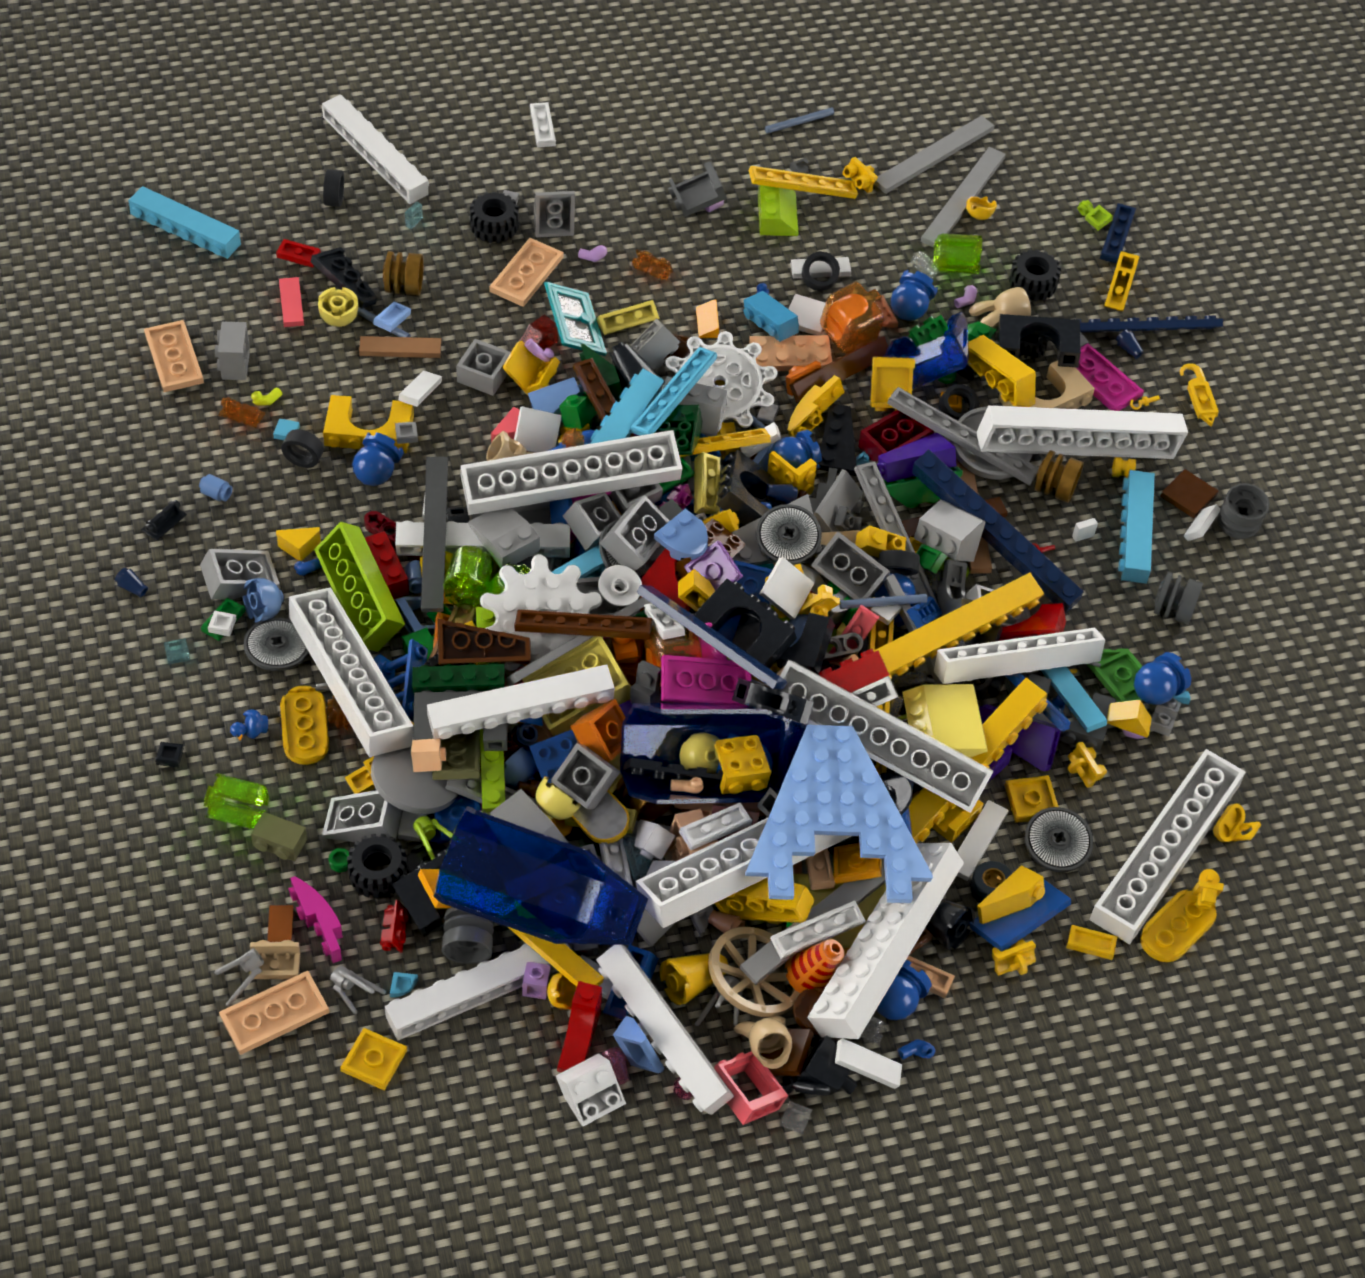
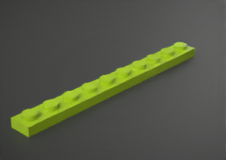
M476 607V627L486 628L492 626L496 620L495 614L483 607ZM480 729L483 813H488L506 801L504 751H484L483 729Z

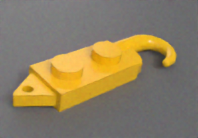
M1185 364L1179 370L1180 375L1183 376L1185 370H1192L1197 377L1191 379L1187 387L1197 418L1202 419L1212 427L1219 411L1209 383L1206 381L1205 375L1198 365Z

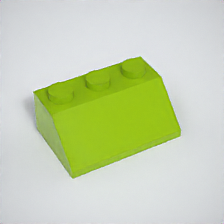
M758 185L760 235L798 236L796 192L790 189Z

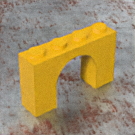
M331 395L323 431L324 446L361 449L364 447L362 442L367 433L370 432L374 436L377 432L395 441L394 446L398 449L402 447L404 453H407L409 443L397 444L395 423L413 422V405L393 400L388 421L380 428L363 430L355 427L350 422L353 411L352 397Z

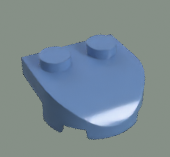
M686 508L654 533V539L670 551L672 558L679 561L681 558L689 557L691 560L697 559L705 553L708 547V535L705 524Z

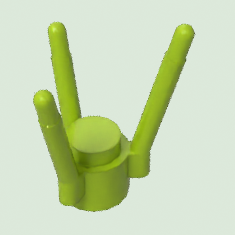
M421 816L413 823V828L423 842L431 860L435 859V855L428 840L435 836L436 828L456 843L460 841L458 837L440 825L436 819L430 820L427 816Z

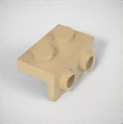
M260 940L250 943V950L255 948L264 961V964L260 966L262 972L255 976L254 979H290L299 975L301 953L298 942L284 940L282 942Z

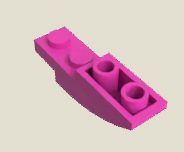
M295 876L291 877L292 887L288 888L292 901L297 900L299 905L296 907L300 921L305 920L308 928L314 926L317 937L322 936L324 941L321 943L325 956L330 955L332 963L341 961V949L337 939L343 938L342 927L336 914L327 901L314 888Z

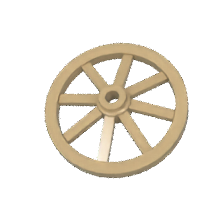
M754 927L734 928L726 931L717 939L709 954V972L717 990L730 1004L754 1016L773 1017L788 1012L793 1008L795 1000L800 993L793 988L792 994L789 997L767 983L788 981L786 978L787 973H771L755 985L741 969L719 962L720 952L724 946L740 968V965L745 960L731 941L748 938V958L756 953V940L767 944L771 941L770 938L773 935L770 932ZM722 972L741 978L742 981L731 988ZM746 987L750 988L755 1003L744 999L738 993ZM760 988L782 1003L765 1005Z

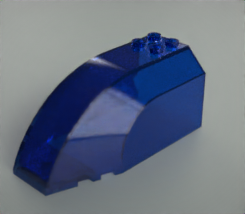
M633 703L622 723L620 772L629 796L654 804L760 802L770 787L780 791L807 725L790 720L769 710L750 706L712 703ZM697 733H709L717 736L720 740L727 739L730 733L739 737L757 735L760 738L761 744L769 750L773 760V769L767 788L759 791H743L737 794H722L720 789L721 783L710 787L709 790H702L698 794L671 791V780L655 781L652 780V776L644 775V777H634L630 775V772L623 771L624 762L630 758L662 762V767H666L667 764L681 765L679 755L681 746L691 735Z
M470 806L466 807L455 827L438 873L433 896L445 905L555 944L632 945L648 902L646 896L590 851Z

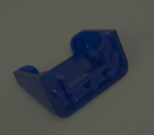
M962 311L949 318L947 322L948 330L944 332L942 337L917 347L914 341L906 336L891 341L883 357L915 359L912 389L961 370L967 365L969 360L968 323Z

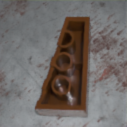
M437 618L438 662L440 666L445 664L460 666L469 663L476 665H488L489 663L504 665L532 663L531 640L529 637Z

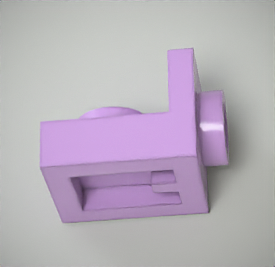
M527 962L522 984V996L546 1000L550 965Z

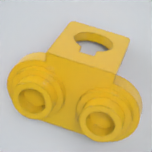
M1237 803L1230 804L1213 827V834L1220 842L1251 840L1260 828L1261 823H1244L1245 811L1243 807ZM1252 828L1249 833L1242 835V831Z

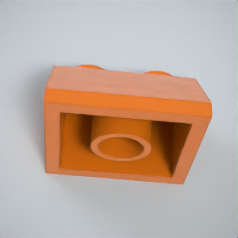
M612 699L586 713L570 726L580 744L587 746L607 762L613 760L637 738L616 699Z

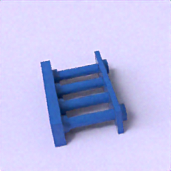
M414 639L409 640L408 654L393 661L379 654L374 657V661L392 691L394 687L405 682L404 691L395 694L399 702L403 701L402 708L410 721L414 723L413 667H420L426 663L428 649ZM407 664L406 672L394 677L395 669Z

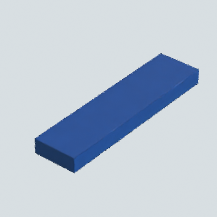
M929 596L927 603H918L908 609L907 613L918 629L940 616L942 611L933 596Z

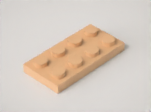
M529 238L489 286L490 292L524 307L563 259L564 252Z
M184 320L144 329L163 392L204 383Z
M829 335L791 336L781 342L773 336H750L749 344L753 342L758 343L762 348L760 355L756 358V363L762 367L773 366L777 371H789L794 366L804 367L814 361L820 362L821 368L832 362Z
M307 970L220 1011L219 1015L239 1054L242 1055L330 1012Z

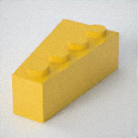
M981 335L964 344L965 361L980 377L985 376L988 385L992 389H998L1005 403L1009 401L1013 407H1031L1035 405L1036 371L985 335Z
M765 878L716 902L715 905L720 912L737 915L745 920L803 923L807 920L815 899L806 885L794 883L793 900L769 899L768 878Z

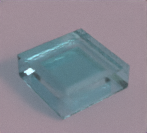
M415 202L405 212V226L409 229H412L423 219L422 204L419 202Z
M186 638L164 642L168 665L190 660Z

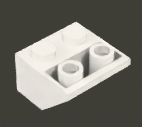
M596 1054L556 1075L565 1100L582 1126L626 1104L610 1061L600 1054Z

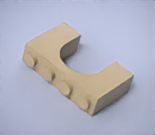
M1057 360L1049 365L1046 378L1055 386L1061 396L1053 400H1043L1035 397V405L1031 407L1077 409L1088 405L1092 401L1095 388L1076 367L1058 366ZM1000 393L998 400L1001 402V404L1003 406L1013 407V405L1009 401L1005 403L1002 400V394Z

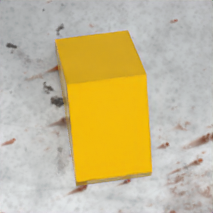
M320 527L276 530L278 547L298 561L305 559L321 543Z
M1141 700L1110 703L1107 724L1146 738L1149 736L1152 717Z

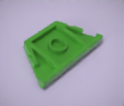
M1128 648L1117 650L1103 649L1101 661L1098 662L1101 664L1100 667L1086 664L1117 702L1142 701L1137 696L1133 686L1135 674L1142 665Z

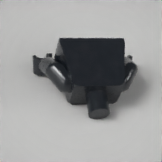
M813 1035L815 1037L812 1038L810 1044L813 1048L804 1062L800 1076L795 1077L798 1080L794 1082L791 1076H784L783 1082L790 1083V1085H781L787 1094L792 1093L795 1089L798 1093L817 1096H830L841 1088L850 1095L858 1083L848 1076L851 1071L850 1069L835 1063L838 1040L827 1035L825 1037Z

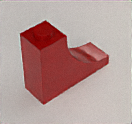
M665 548L641 578L642 585L654 587L690 613L692 608L678 597L677 560L672 558L670 551Z
M1063 603L1042 604L1040 609L1028 619L1014 625L1001 627L1002 633L999 641L1063 632L1066 624Z
M578 981L572 999L568 1029L557 1066L558 1072H564L587 1059L601 1015V986Z

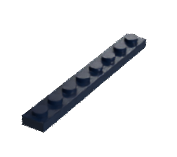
M1216 315L1204 316V319H1197V316H1186L1185 320H1178L1177 316L1166 317V320H1159V317H1148L1147 321H1139V318H1127V321L1121 322L1120 318L1108 319V322H1101V319H1089L1087 323H1081V319H1077L1080 320V333L1121 332L1126 329L1129 331L1218 329L1223 327V319H1216Z

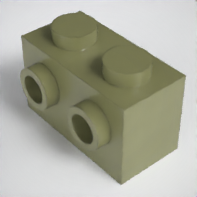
M263 812L251 833L253 846L259 851H268L276 854L281 859L296 861L307 841V832L304 826Z

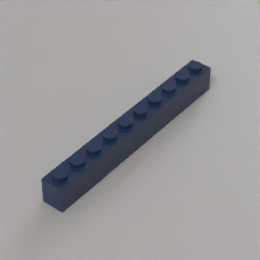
M928 449L914 462L912 473L941 500H945L984 520L985 526L981 537L1023 576L1031 573L1044 592V595L1054 604L1063 603L1065 614L1080 601L1084 591L934 453Z

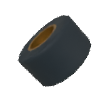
M983 862L977 866L972 876L970 886L972 896L977 902L981 903L1012 874V871L1000 862Z

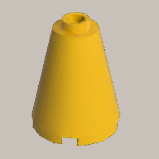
M710 953L669 958L661 963V982L666 981L668 988L664 990L670 1000L676 1005L687 1004L713 984L708 964ZM720 954L719 962L728 965L726 957Z

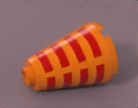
M828 939L797 952L785 964V968L787 967L788 971L786 978L789 984L799 993L806 989H814V987L825 988L844 957L842 945L834 939Z

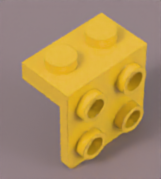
M519 341L507 358L503 369L528 395L532 391L549 386L548 383L557 373L556 369L560 361L556 357L551 358L548 362L541 361L524 346L525 343L523 341Z
M772 451L769 454L767 472L775 478V484H792L793 487H797L798 492L803 490L810 495L814 490L817 463L809 459L795 469L775 451Z
M757 735L721 739L715 742L714 747L723 771L720 784L722 794H737L743 791H759L767 788L771 770L760 738Z

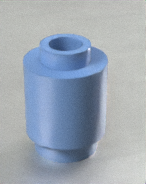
M208 474L206 477L204 476L200 480L199 488L202 494L217 501H227L230 498L232 486L227 481Z
M414 560L405 566L409 591L412 593H422L420 561Z

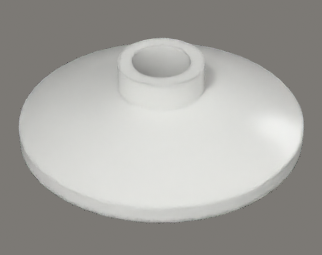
M613 565L606 568L600 575L598 581L599 591L607 602L616 606H628L640 597L637 590L642 585L638 574L631 568L623 565ZM615 587H620L622 591H618Z

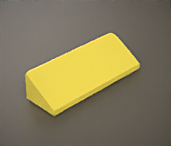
M651 300L600 315L596 319L603 334L607 335L660 318L654 301Z
M702 452L694 460V513L716 514L720 512V507L716 505L717 492L720 487V457Z

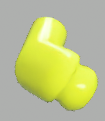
M276 387L267 395H262L260 391H255L251 394V398L255 405L266 406L272 405L283 393Z

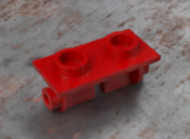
M395 900V905H388L384 910L383 926L390 928L382 930L380 945L384 951H390L391 948L395 947L400 953H403V945L406 941V922L409 920V914L407 909L398 900Z

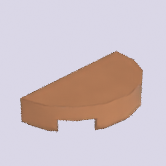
M884 296L877 297L871 306L870 313L872 319L883 327H898V321Z

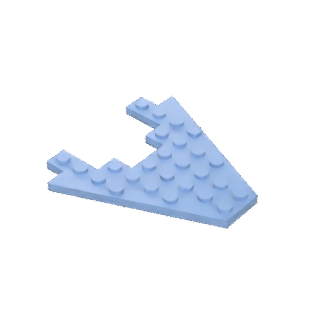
M807 725L745 872V876L768 877L769 899L793 900L792 856H814V835L859 836L860 858L884 859L887 903H911L913 900L911 881L931 882L933 875L854 727Z

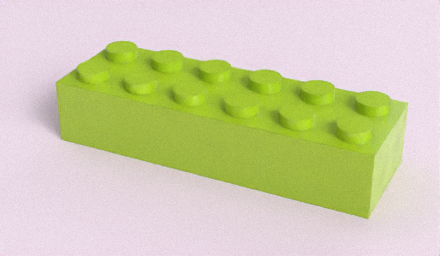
M340 522L314 550L334 594L368 650L378 652L405 625V622L360 527Z

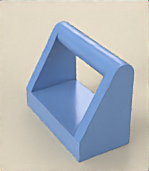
M421 596L402 597L396 600L398 610L405 622L404 626L409 634L426 627L431 635L434 634L435 622L433 621L434 625H420L413 613V610L421 607Z
M625 1016L613 1033V1036L630 1065L655 1073L663 1072L664 1066L646 1035L634 1018Z

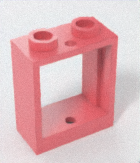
M752 1051L746 1054L744 1052L739 1053L728 1061L722 1060L714 1067L734 1095L727 1104L743 1125L778 1111L788 1097V1094L770 1070L758 1061ZM745 1071L763 1096L749 1102L731 1076Z

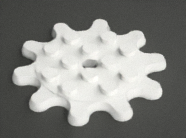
M727 331L721 332L718 335L717 342L713 345H706L699 337L693 336L687 340V346L690 349L688 357L670 356L666 359L667 368L677 373L699 347L717 353V359L697 383L727 390V403L719 430L722 427V422L728 419H733L741 427L748 428L753 423L750 408L754 406L769 408L774 403L773 395L765 392L762 385L777 377V369L773 366L762 367L756 363V358L762 350L758 343L753 342L745 348H736L733 345L732 334ZM716 380H723L725 385L715 386L714 382Z
M536 555L531 561V571L527 574H519L512 566H503L499 571V576L505 584L504 591L500 594H483L480 604L483 608L492 611L496 617L495 623L492 626L486 627V629L530 638L531 659L534 662L578 635L515 631L514 625L517 610L589 614L592 609L601 605L602 596L598 592L582 593L578 590L576 583L581 575L578 566L569 565L561 574H554L549 570L547 558L543 555ZM505 664V668L509 671H514L520 666V664Z

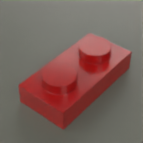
M283 239L276 251V256L283 260L313 268L314 265L310 262L312 255L321 253V250Z

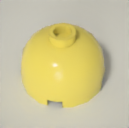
M335 287L329 288L318 298L320 317L331 326H346L357 316L358 299L356 294L348 288L342 287V290H336Z
M709 733L691 735L681 746L679 754L681 765L686 770L701 767L707 768V773L716 774L719 759L714 745L720 739Z
M544 777L536 790L535 799L537 805L550 820L552 818L563 820L572 817L581 807V804L553 783L547 782L549 777Z

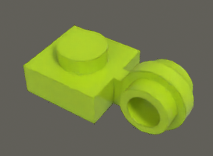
M1089 200L1081 201L1077 207L1079 213L1085 216V220L1098 231L1112 221L1113 215L1100 205L1094 208Z

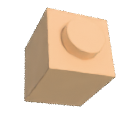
M440 738L412 740L411 757L413 772L442 770V761H446V748L441 747Z

